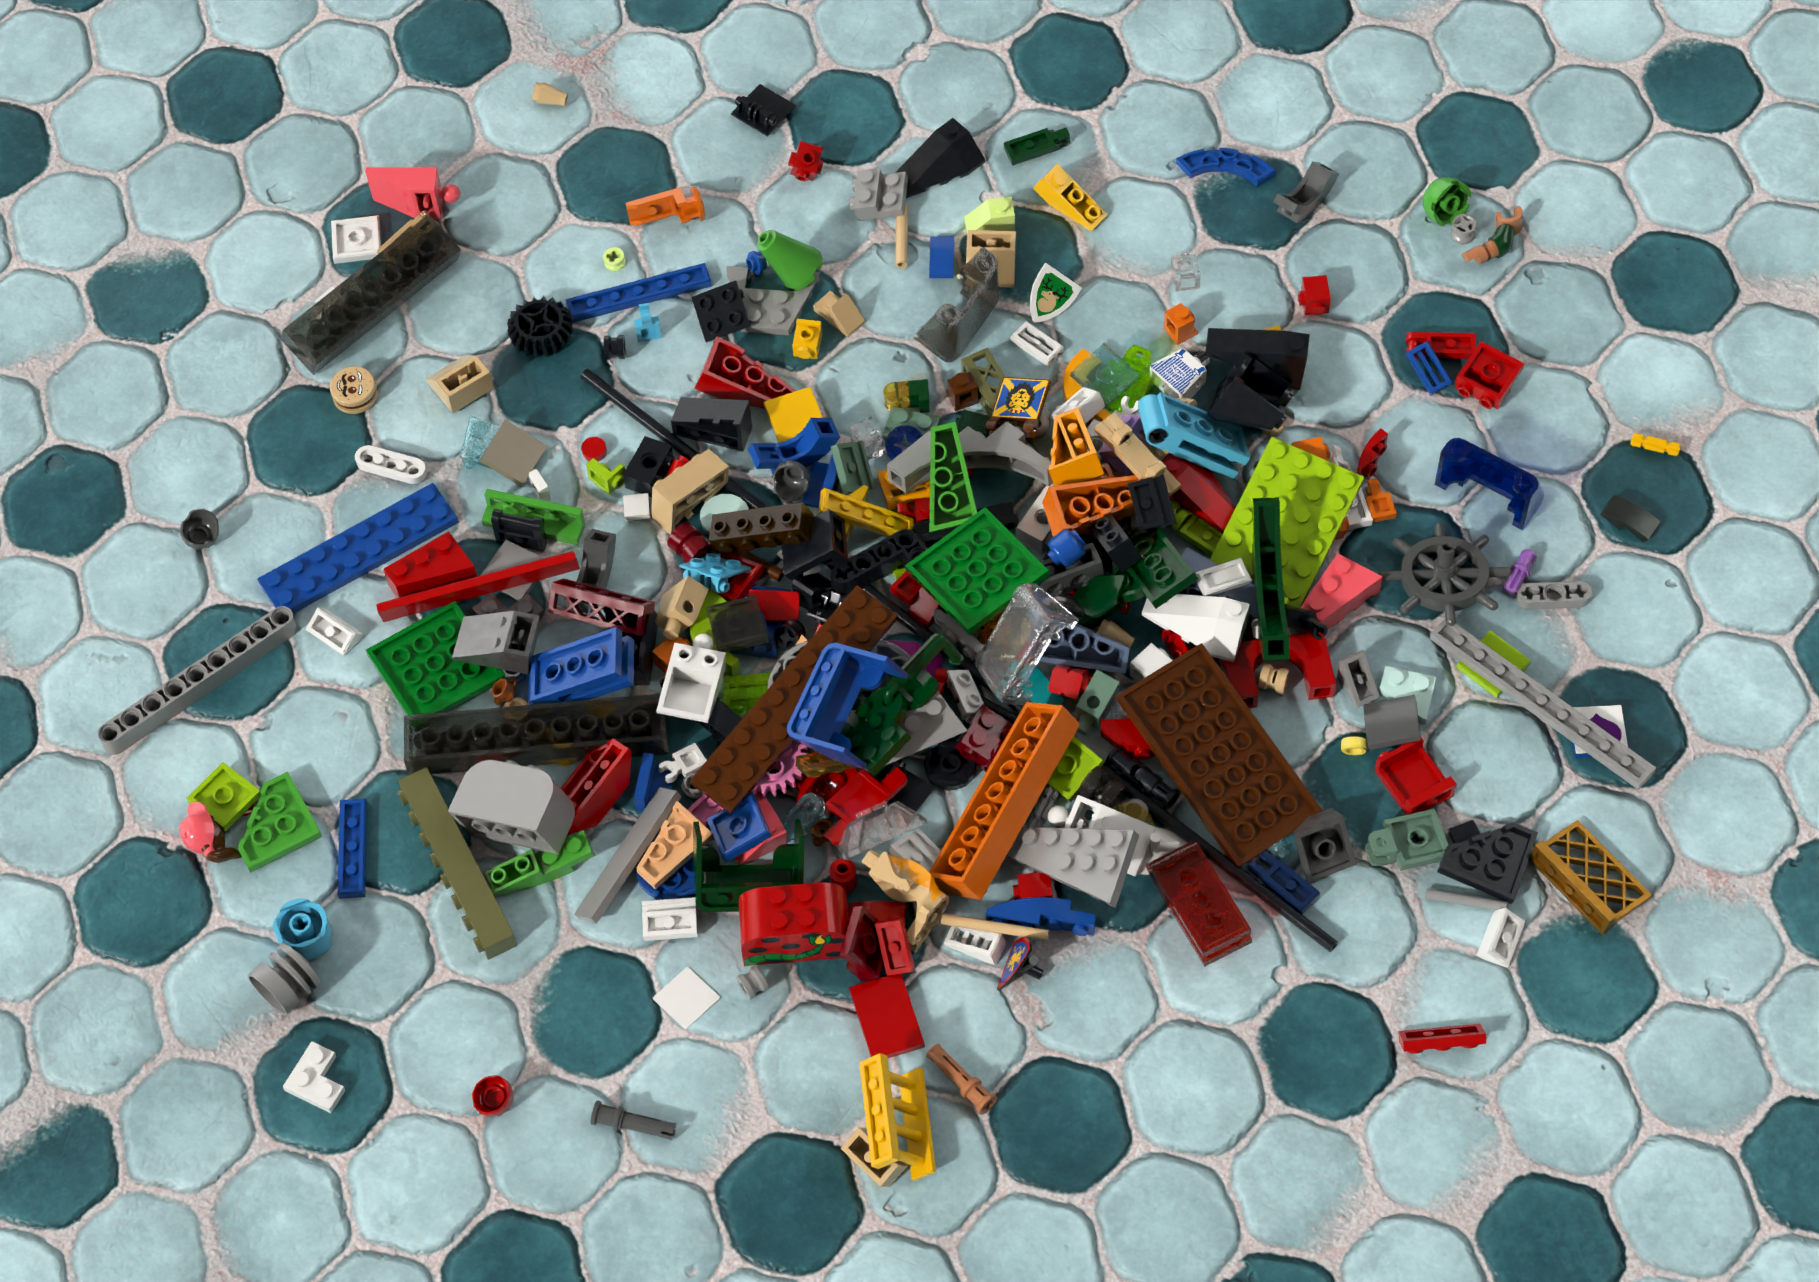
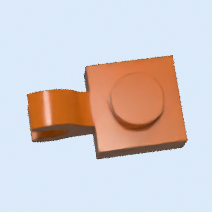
M1377 478L1367 480L1368 486L1365 489L1368 496L1365 499L1373 519L1372 523L1396 518L1397 513L1390 492L1382 493Z

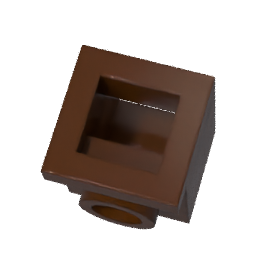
M971 372L957 373L954 377L947 380L948 389L946 394L955 411L978 404V386ZM968 393L969 397L960 400L959 396Z

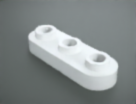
M370 445L359 448L355 453L358 468L365 472L409 484H418L427 475L424 462L415 457Z

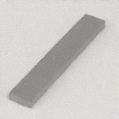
M659 787L574 913L579 920L594 924L598 923L661 829L664 821L667 820L673 811L672 808L676 801L679 802L682 796L677 791Z

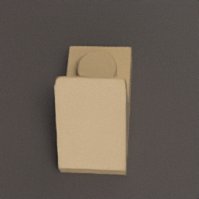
M829 291L813 305L814 311L848 338L865 324L864 318L847 294L839 298Z

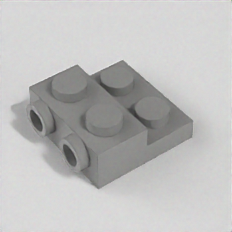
M880 168L857 171V178L852 179V189L855 195L850 197L849 204L851 211L855 212L858 220L903 216L908 184L906 172L883 174Z

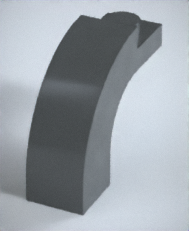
M1312 161L1303 179L1291 193L1277 194L1273 201L1279 205L1277 212L1296 223L1304 221L1326 198L1339 173L1320 162Z
M592 529L584 539L582 564L576 582L606 589L614 559L616 534ZM565 597L564 608L570 606V603ZM586 601L578 604L583 613H589L592 609Z

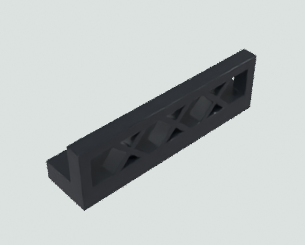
M1011 502L986 507L1008 530L1017 527L1019 519L1018 515L1014 514ZM930 520L913 523L914 532L927 548L957 528L954 527L930 533Z

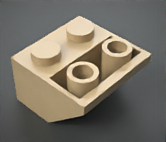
M968 230L966 286L1014 288L1016 231Z
M469 354L464 355L426 378V382L452 413L494 389L489 370L477 356Z

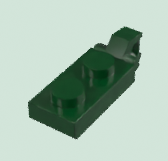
M1045 128L1004 142V150L1013 166L1059 150L1062 146L1070 143V134L1067 128L1057 131Z

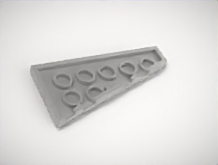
M1022 827L1006 857L1022 865L1025 864L1039 873H1044L1058 882L1085 892L1097 900L1100 899L1116 908L1139 834L1134 830Z

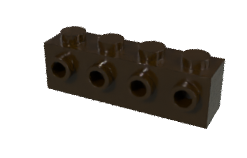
M803 502L712 514L708 541L720 553L724 554L739 550L752 551L755 548L762 547L775 548L778 545L786 544L798 545L801 542H809L811 540L814 514Z

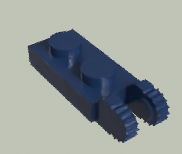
M1265 850L1258 857L1270 868L1268 871L1255 861H1250L1247 864L1248 870L1256 878L1260 879L1301 914L1320 897V892L1283 861L1277 860Z

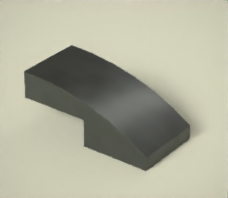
M1616 495L1610 498L1600 513L1617 529L1620 530L1625 527L1642 542L1649 540L1660 523V520L1643 508Z

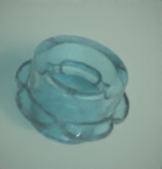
M1283 838L1267 850L1277 860H1281L1291 853L1289 847L1292 846V843L1289 844Z

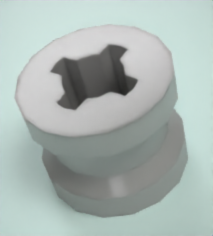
M1460 214L1454 218L1451 230V238L1454 242L1465 245L1474 240L1477 226L1475 218L1468 214Z
M757 966L751 967L747 974H740L736 977L741 990L749 1000L754 998L758 991H765L769 988L766 979Z

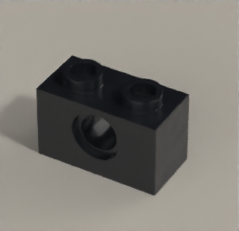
M644 436L623 474L625 488L641 494L648 493V496L652 497V487L658 480L664 479L673 459H675L672 445Z
M1111 513L1100 518L1089 527L1121 573L1142 559L1129 537Z

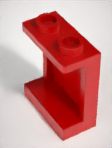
M1422 737L1419 741L1404 743L1393 751L1387 750L1383 752L1376 761L1375 773L1406 815L1429 810L1454 797L1457 786L1451 776L1448 778L1443 776L1424 750V740Z

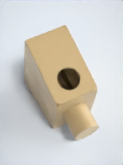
M690 576L685 577L661 596L655 623L664 629L663 635L667 639L676 640L681 632L696 621L709 588Z

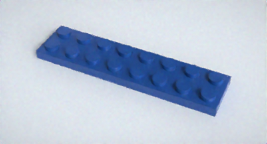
M431 483L262 575L257 580L274 608L285 606L291 609L294 614L459 523L458 517L435 484Z

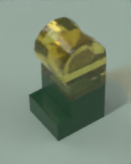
M928 379L892 382L884 387V405L888 410L891 411L892 406L897 408L920 407V413L930 412Z

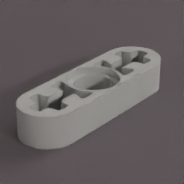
M1583 581L1525 583L1517 591L1516 602L1521 608L1528 610L1580 608L1589 604L1592 588ZM1549 591H1557L1561 598L1552 600L1547 596V593ZM1566 591H1568L1567 596H1569V599H1566ZM1576 591H1580L1581 595L1584 596L1580 598L1579 595L1576 594ZM1539 592H1542V600H1540ZM1525 593H1529L1532 599H1527V596H1524Z

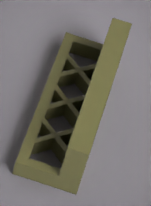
M985 348L961 358V372H971L978 386V401L990 418L1005 375L989 349ZM986 358L989 364L987 369L976 366L974 362ZM988 376L1000 380L998 387L987 384ZM1001 421V426L1005 422H1009L1010 424H1012L1011 421ZM1017 422L1012 425L1023 429L1025 422Z

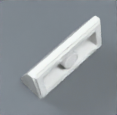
M1082 387L1049 417L1054 422V416L1078 407L1086 424L1105 407V403L1100 392Z
M324 608L316 609L305 629L344 656L364 635Z
M1507 908L1494 911L1477 956L1505 968L1509 967L1526 921Z

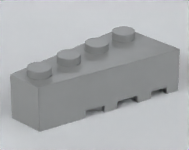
M938 690L923 707L906 712L905 718L899 726L911 739L887 764L967 731Z

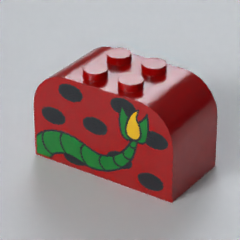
M820 882L760 887L746 891L739 897L741 952L744 966L843 958L840 956V951L849 919L846 890L842 886L834 883Z

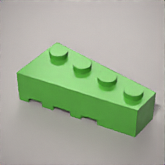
M956 422L931 427L930 533L958 527L977 513Z

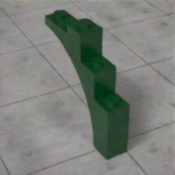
M1279 497L1253 498L1252 569L1255 577V605L1258 613V641L1263 660H1290L1289 630L1285 611L1281 563Z

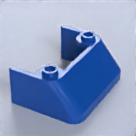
M839 643L828 644L822 650L788 722L787 733L797 742L835 761L865 769L867 764L850 752L852 747L850 739L840 734L861 688L873 690L879 687L886 673L907 679L909 674L887 656Z

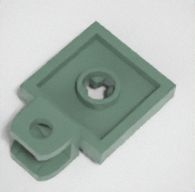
M1435 809L1384 820V829L1369 834V843L1365 846L1368 860L1372 866L1388 865L1395 863L1396 860L1399 870L1402 871L1441 862L1448 842ZM1413 835H1417L1419 839H1424L1421 844L1413 843L1411 840Z

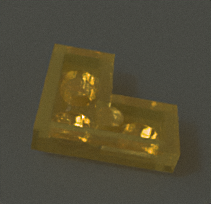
M809 747L808 751L810 754L796 756V767L807 777L815 778L821 774L840 773L846 769L855 768V766L835 761Z

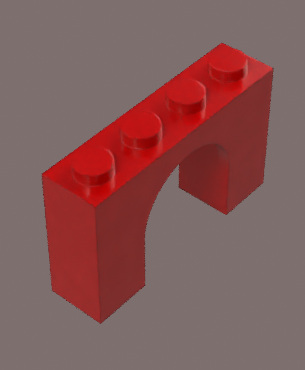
M1320 632L1318 634L1323 637L1321 640L1315 639L1309 633L1289 634L1290 660L1287 661L1296 665L1301 671L1308 700L1334 697L1336 681L1325 636ZM1256 638L1240 643L1234 662L1221 659L1223 673L1248 708H1256L1258 706L1259 693L1254 671L1260 664L1268 661L1263 660L1259 641Z

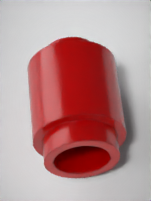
M841 858L835 860L829 869L830 882L842 886L846 890V894H848L857 885L856 866L849 859Z

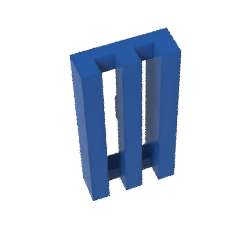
M1428 341L1406 352L1407 359L1430 396L1452 385V380ZM1425 349L1444 382L1440 383L1421 350ZM1414 354L1418 356L1425 370L1427 371L1433 383L1435 384V387L1431 385L1421 366L1414 357Z

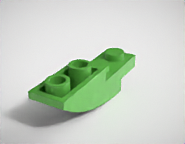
M582 830L565 838L559 854L544 851L535 853L531 849L484 873L493 895L497 896L522 891L558 879L574 872L573 866L595 855L587 834Z

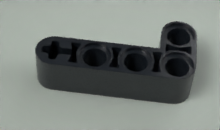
M910 529L900 530L852 556L846 563L836 565L831 571V590L841 593L842 596L844 594L848 596L857 585L860 588H864L901 566L906 569V564L928 548L914 531Z

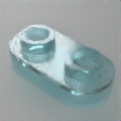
M814 793L803 795L785 816L782 825L787 832V838L794 840L795 819H800L804 835L806 836L822 817L826 806L821 796Z

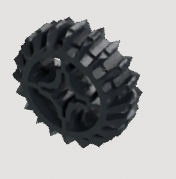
M544 295L541 300H537L533 296L532 301L528 302L524 299L523 306L516 304V311H511L507 322V332L511 343L517 347L519 352L524 351L527 356L534 353L536 358L540 353H543L547 357L548 352L552 351L556 354L558 347L564 349L565 342H570V335L573 332V321L567 307H564L561 301L556 303L553 297L547 301ZM551 319L556 320L558 322V325L554 324L553 321H551ZM522 329H526L527 332H529V335L524 333Z

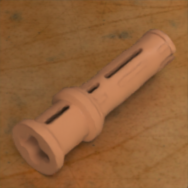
M940 1044L934 1045L927 1052L926 1057L960 1089L961 1096L964 1099H969L977 1107V1112L980 1115L987 1113L995 1105L998 1097L995 1094H990L981 1085L982 1081L979 1078L971 1077Z

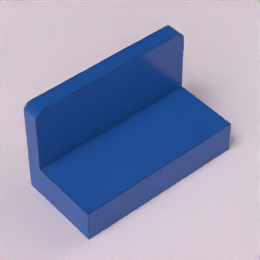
M833 454L829 464L813 462L810 472V485L802 500L806 506L819 508L820 492L824 488L837 492L839 477Z
M643 753L634 794L636 811L640 812L644 811L659 787L672 790L674 782L666 783L665 776L670 774L671 771L666 770L660 773L659 764H656L654 754Z

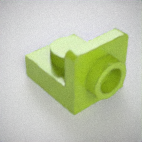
M594 458L586 464L588 478L609 495L615 489H619L624 485V465L619 464L611 471L606 464H600Z

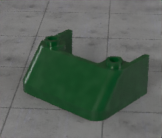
M795 819L794 844L778 846L773 853L772 864L720 865V857L717 850L710 846H702L699 821L693 822V870L695 900L698 908L704 912H739L738 899L746 891L760 887L803 884L805 835L800 819Z

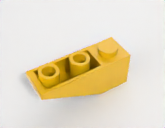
M1058 163L1033 187L1050 206L1090 231L1108 215Z

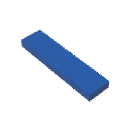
M366 798L340 800L337 890L339 899L366 897L368 808Z

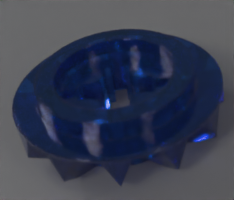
M908 425L895 427L888 434L885 443L887 455L893 460L903 452V449L895 446V444L903 442L905 434L907 442L911 444L923 435L918 429Z

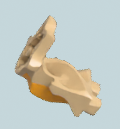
M870 849L863 858L862 863L870 870L869 875L885 894L899 902L917 903L916 918L907 931L910 949L916 953L933 927L940 924L942 914H944L948 906L950 897L938 889L934 877L920 864L912 860L891 856L884 851L879 855Z

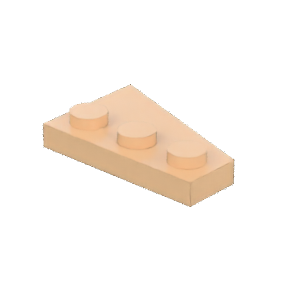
M678 801L673 806V811L669 818L662 824L657 838L650 844L636 868L637 873L655 890L693 857V822H698L699 820ZM699 821L702 846H706L714 839V836Z

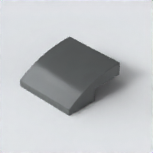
M1415 695L1363 704L1369 750L1421 740Z

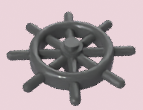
M1437 523L1434 526L1435 537L1424 539L1413 546L1400 538H1395L1392 541L1393 546L1405 554L1401 570L1381 571L1378 575L1382 576V581L1402 582L1405 592L1410 597L1401 605L1400 611L1402 613H1409L1419 604L1431 610L1445 612L1446 624L1454 626L1456 623L1455 611L1470 607L1477 601L1492 611L1497 610L1498 603L1484 594L1488 586L1489 577H1508L1512 574V570L1509 567H1489L1485 555L1480 551L1489 542L1487 535L1480 536L1471 544L1463 539L1445 536L1443 524ZM1437 554L1438 558L1434 561L1427 556ZM1468 561L1474 568L1460 567ZM1417 562L1427 568V570L1412 569ZM1461 578H1477L1473 585H1470ZM1416 580L1430 581L1422 587ZM1455 586L1462 592L1453 594L1452 587ZM1438 587L1442 589V594L1434 593L1433 591Z

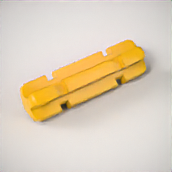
M1633 433L1630 442L1634 447L1640 448L1642 446L1647 450L1660 453L1668 452V455L1678 456L1681 448L1680 443L1673 441L1669 443L1667 440L1651 436L1643 437V434Z

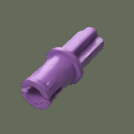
M1529 549L1522 550L1515 565L1511 566L1512 574L1504 586L1505 592L1515 595L1523 581L1529 578V571L1537 559L1533 551Z

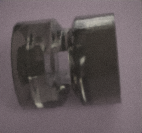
M1096 766L1082 781L1079 793L1087 799L1096 800L1097 803L1117 810L1127 797L1129 788L1117 779L1111 780L1112 775L1102 767Z

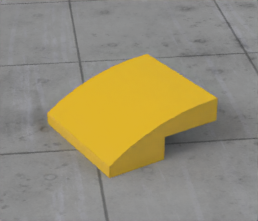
M810 387L763 402L778 443L789 440L799 434L810 418H823Z

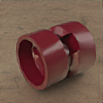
M685 522L676 527L667 541V546L676 555L681 556L685 563L689 562L692 558H701L706 556L707 553H714L715 547L708 539L701 535L700 531L690 522Z

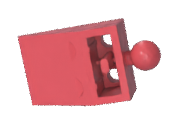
M366 167L365 169L373 200L413 218L426 210L429 213L427 219H441L443 200L447 203H454L460 198V190L456 185L448 184L442 189L437 167Z

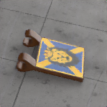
M1003 377L991 417L987 420L985 426L986 430H990L989 435L1001 426V421L1025 422L1023 431L1027 433L1026 438L1035 439L1038 434V424L1051 381L1048 379Z

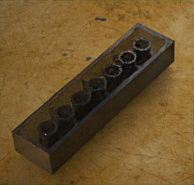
M428 214L282 330L281 341L315 375L456 262L461 249Z

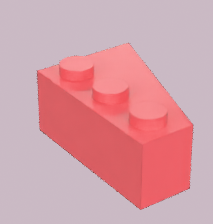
M1337 553L1300 608L1314 612L1317 620L1325 624L1329 630L1343 620L1344 616L1350 611L1358 609L1368 598L1380 593L1382 576Z

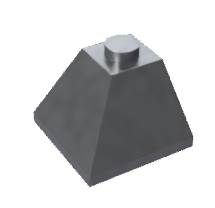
M1333 808L1307 817L1294 831V840L1308 883L1357 864L1344 817Z

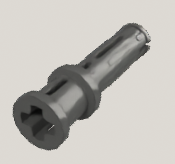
M598 1100L594 1104L590 1121L591 1125L594 1126L597 1123L611 1126L615 1131L625 1128L666 1138L671 1141L676 1131L674 1128L677 1126L675 1122H667L626 1112L623 1106L615 1108L603 1105Z

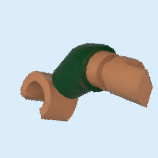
M1517 206L1514 209V217L1504 218L1502 217V212H1496L1497 229L1493 236L1488 238V241L1483 243V246L1479 245L1462 253L1463 259L1465 261L1474 259L1480 265L1488 261V258H1500L1512 249L1514 235H1517L1522 230V208Z

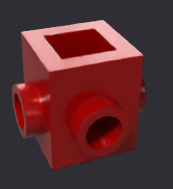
M800 141L796 153L791 152L788 163V166L792 167L790 175L795 176L800 181H813L816 174L820 175L824 161L820 160L823 147Z

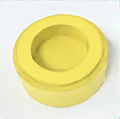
M1346 737L1341 740V751L1347 755H1362L1368 750L1365 738Z

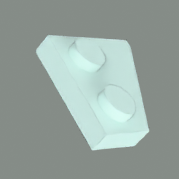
M1385 666L1379 693L1387 699L1415 695L1419 722L1426 724L1436 677Z

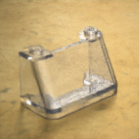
M1027 583L1018 586L1013 593L1012 600L983 649L975 657V667L995 697L1003 704L1025 705L1026 702H1029L1033 693L1027 688H1030L1033 683L1028 678L1051 640L1060 639L1061 636L1058 633L1062 629L1067 627L1069 630H1073L1079 619L1037 584Z

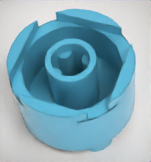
M301 898L289 901L281 907L280 913L273 922V930L279 944H287L293 950L300 953L307 961L313 960L329 951L333 932L325 910L321 905L310 902L309 899Z

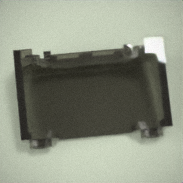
M984 247L965 264L956 276L963 282L960 294L969 300L962 311L952 304L942 305L913 336L915 340L945 362H954L961 356L999 301L998 262L996 257Z

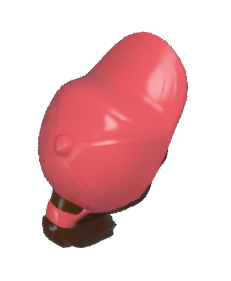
M201 802L189 804L187 808L188 817L180 823L179 834L187 848L205 855L208 860L214 863L240 859L242 856L235 848L225 847L223 831L214 822V817L208 813L206 806Z

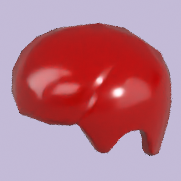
M498 1075L484 1077L476 1083L472 1092L473 1106L480 1114L487 1117L503 1115L510 1109L514 1100L511 1085L507 1080Z

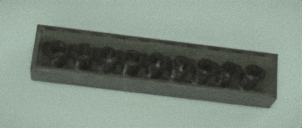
M661 694L405 715L404 763L408 775L425 767H427L430 774L466 772L475 764L485 760L501 762L511 760L520 766L560 764L563 761H569V763L581 762L589 752L607 744L611 739H615L631 750V757H642L643 753L665 755L670 754L668 715L656 712Z

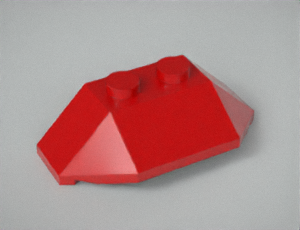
M611 739L607 744L589 752L561 787L575 807V816L568 834L596 827L629 785L631 750L615 739Z

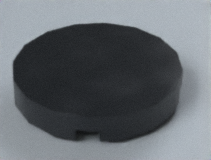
M955 740L938 743V746L931 748L927 752L924 760L925 774L929 782L937 788L946 791L958 790L967 786L973 780L976 773V762L964 758L960 751L954 748L958 742Z

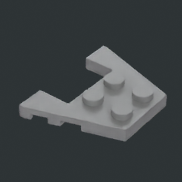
M727 266L726 268L729 283L736 280L738 288L742 289L745 296L742 300L751 325L741 330V332L790 335L797 319L802 314L806 301H809L814 287L820 282V272H815L813 274L816 277L814 281L799 291L747 288L748 267Z

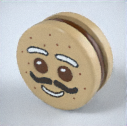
M350 366L343 368L333 376L330 382L333 402L342 412L348 414L365 412L377 400L378 390L374 377L363 367Z

